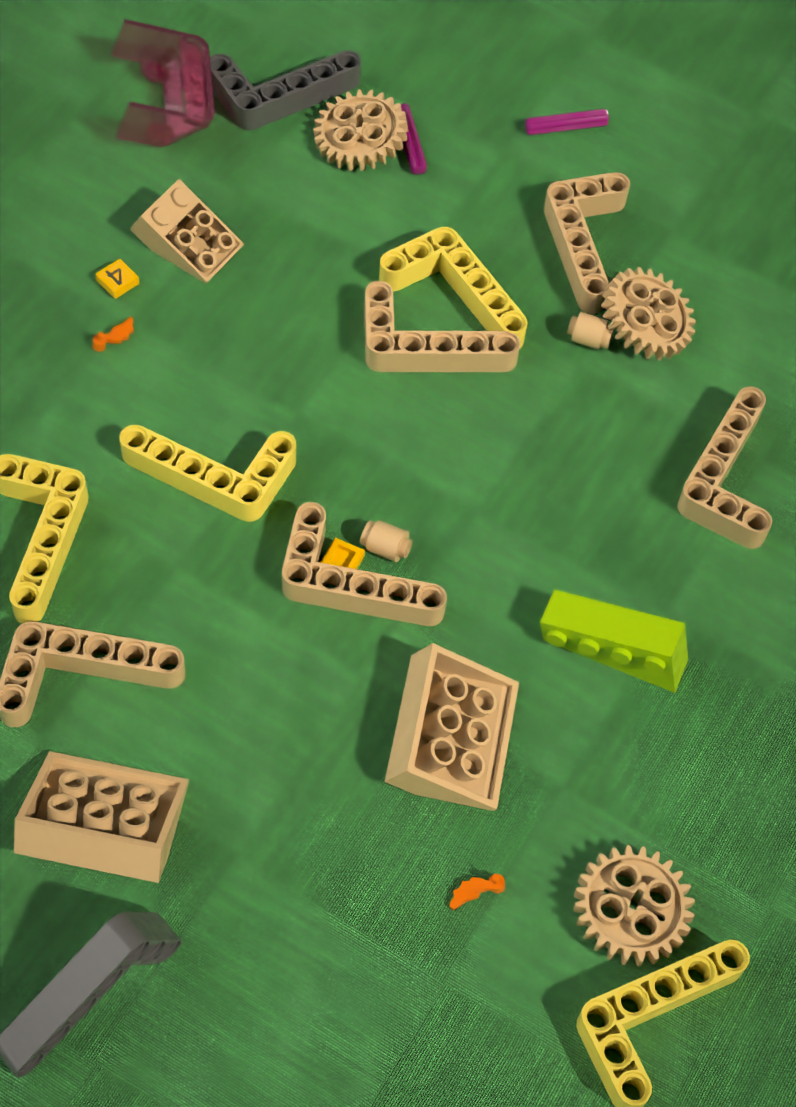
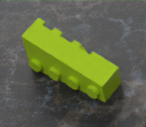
M554 589L540 621L543 640L551 645L564 648L676 693L688 662L685 623Z

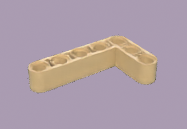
M619 172L556 181L551 183L547 189L544 205L546 220L577 304L582 311L589 314H596L603 310L601 304L605 301V298L602 297V294L607 290L606 286L609 282L584 217L621 211L625 207L630 180L626 175Z
M373 281L366 287L364 301L365 361L371 370L376 372H510L516 367L521 343L516 334L509 331H395L392 287L384 281Z
M753 386L742 388L737 394L686 480L677 504L678 511L685 518L748 549L761 547L771 528L772 517L765 509L721 488V485L758 423L766 402L765 394Z
M315 502L304 503L298 508L282 568V592L286 598L294 602L423 626H435L443 620L447 594L437 584L320 563L319 559L326 531V511L324 507ZM306 522H315V523H317V524L308 525V524H305V523H306ZM300 550H308V551H310V552H309V553H300V552H298V551H300ZM300 578V579H303L304 581H302V582H293V581H291V579ZM327 584H333L337 587L333 589H328L324 586ZM361 590H366L370 592V594L361 595L357 592ZM398 596L404 600L394 601L391 597ZM425 603H434V604H436L437 606H436V607H427V606H425L424 604H425Z
M40 622L23 623L14 633L0 678V718L9 727H20L29 721L45 668L167 689L178 687L183 683L186 673L184 656L179 648L172 645ZM30 641H39V643H37L34 646H26V644ZM66 646L74 647L68 652L59 651ZM99 652L108 653L105 657L102 658L93 657L95 654ZM133 658L142 659V661L137 664L127 663L130 659ZM167 664L176 665V667L171 670L162 669V667ZM22 671L30 672L25 677H16ZM13 702H19V703H21V704H20L17 708H15V709H7V708H6L10 703H13Z

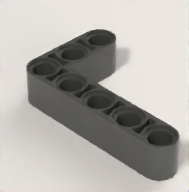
M352 50L339 52L255 87L251 85L230 56L220 53L214 54L208 59L207 63L210 89L235 123L241 129L249 131L350 91L359 86L361 79V57Z
M121 912L104 924L1 1033L0 1058L16 1078L28 1074L54 1049L132 965L162 963L177 951L182 944V940L158 912Z

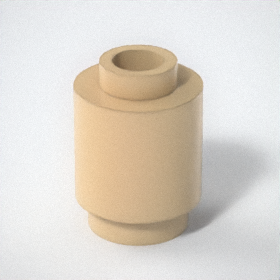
M580 312L578 317L572 316L567 334L572 335V342L599 350L600 347L608 349L614 329H608L609 320Z
M370 520L364 527L360 544L365 546L366 550L398 562L401 557L405 559L408 556L412 547V540L409 539V531L381 520L377 522Z

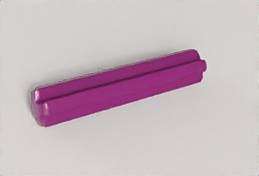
M407 103L401 104V110L405 111L408 132H406L407 141L403 142L411 172L415 175L419 173L424 174L427 170L426 159L410 107Z
M606 109L530 117L526 119L525 129L528 135L601 127L608 125L609 115Z

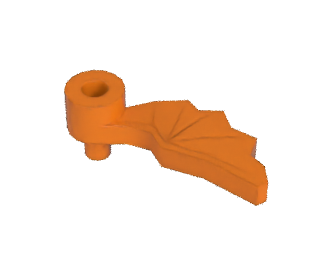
M129 317L122 324L113 327L112 331L107 334L98 332L93 337L92 348L95 351L101 352L105 350L106 342L121 344L122 341L128 340L129 335L134 332L133 317Z
M493 874L489 881L472 877L469 881H462L460 887L453 890L454 898L450 902V909L455 910L468 901L478 899L480 894L485 891H492L496 894L502 893L506 888L504 877L500 874Z

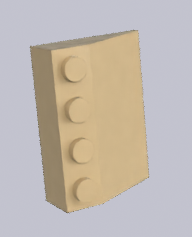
M434 643L411 655L385 782L414 795L490 811L497 810L519 682Z
M49 751L15 818L14 853L159 883L168 860L189 779Z

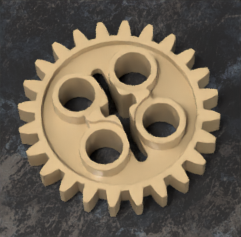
M361 89L357 91L356 96L346 92V99L344 100L336 96L335 105L327 102V111H319L320 118L315 119L316 128H313L316 147L320 150L321 157L327 156L329 164L336 161L337 168L339 169L344 164H347L349 171L355 165H359L360 171H363L367 164L372 169H375V162L377 161L385 165L386 156L395 158V150L403 149L402 142L407 141L406 132H408L405 111L401 110L400 103L394 104L393 97L385 100L383 92L376 97L373 95V90H370L367 95H363Z
M638 267L634 272L630 268L624 273L619 272L606 286L607 290L602 294L605 301L601 304V307L607 309L603 318L612 321L608 329H616L618 331L615 339L624 338L626 340L624 347L627 348L633 345L636 355L642 350L645 353L646 359H649L653 354L658 361L664 356L670 359L674 354L678 355L692 341L691 336L695 333L692 326L696 323V320L689 316L694 312V309L685 306L690 300L689 298H681L679 296L682 292L681 288L676 290L672 288V279L666 283L663 281L662 273L654 277L652 269H648L644 274L641 267Z
M630 845L626 846L623 855H620L619 851L614 847L611 849L609 859L600 853L596 860L597 865L589 862L586 867L587 874H581L578 883L582 887L576 888L574 897L581 901L575 903L573 911L584 914L578 918L576 924L577 926H588L583 938L585 940L593 937L597 939L594 947L595 951L600 950L604 946L608 948V960L618 953L621 954L622 965L627 963L630 956L634 957L638 967H641L645 956L648 957L652 964H656L659 959V952L668 958L672 953L671 946L679 949L683 943L680 936L687 937L691 930L685 923H691L695 914L687 909L693 906L695 900L690 897H684L691 886L690 884H679V880L683 875L682 871L673 874L669 871L673 863L672 860L665 862L663 865L659 863L660 852L658 851L652 858L646 857V848L643 846L638 855L633 854ZM626 876L631 880L632 886H622L618 883L616 877ZM604 890H609L611 894H605ZM650 893H660L664 896L666 903H656L650 897ZM631 901L638 903L636 910L629 907ZM607 906L613 908L617 912L618 917L612 919L603 915L601 908ZM657 916H662L664 921H660ZM642 923L647 925L652 934L648 936L641 935L636 930L635 924Z

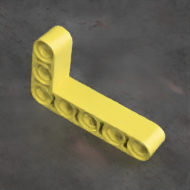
M449 227L434 229L384 253L380 258L379 281L388 283L393 291L401 290L439 271L486 331H508L514 333L520 339V348L523 346L527 329L525 315L454 229Z
M140 425L127 426L120 434L122 458L126 464L247 522L256 521L264 514L296 465V439L292 434L285 431H277L269 436L244 474ZM221 485L226 486L224 488H216L217 486ZM252 499V500H255V501L245 502L244 500Z
M13 454L0 455V494L45 505L9 595L13 612L18 622L22 624L26 622H39L45 614L88 504L89 496L84 475L76 469ZM71 489H77V490L72 491V492H67L68 490H71ZM61 516H66L64 519H56ZM56 544L53 547L45 548L46 545ZM44 572L41 576H33L35 573ZM26 601H33V603L30 604V605H27V606H22V605H21L22 603H24V602H26Z
M736 940L723 941L595 997L584 1005L577 1018L576 1027L615 1107H643L652 1093L650 1079L625 1030L735 982L747 968L750 960L748 949L744 944ZM726 955L733 958L737 968L727 967L722 962L721 956ZM688 970L700 972L704 977V982L697 983L689 977ZM662 984L667 986L672 996L669 998L660 996L655 990V985ZM621 1000H633L638 1006V1012L626 1011L621 1004ZM591 1013L600 1015L605 1022V1026L601 1028L592 1026L588 1022L587 1015ZM609 1048L617 1050L622 1056V1063L615 1064L608 1061L604 1050ZM625 1084L635 1086L639 1090L640 1099L630 1100L623 1093L622 1086Z

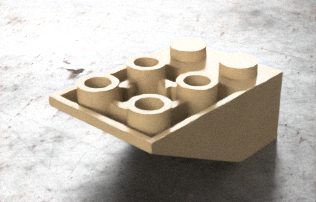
M180 179L158 198L130 228L152 252L205 284L244 245Z

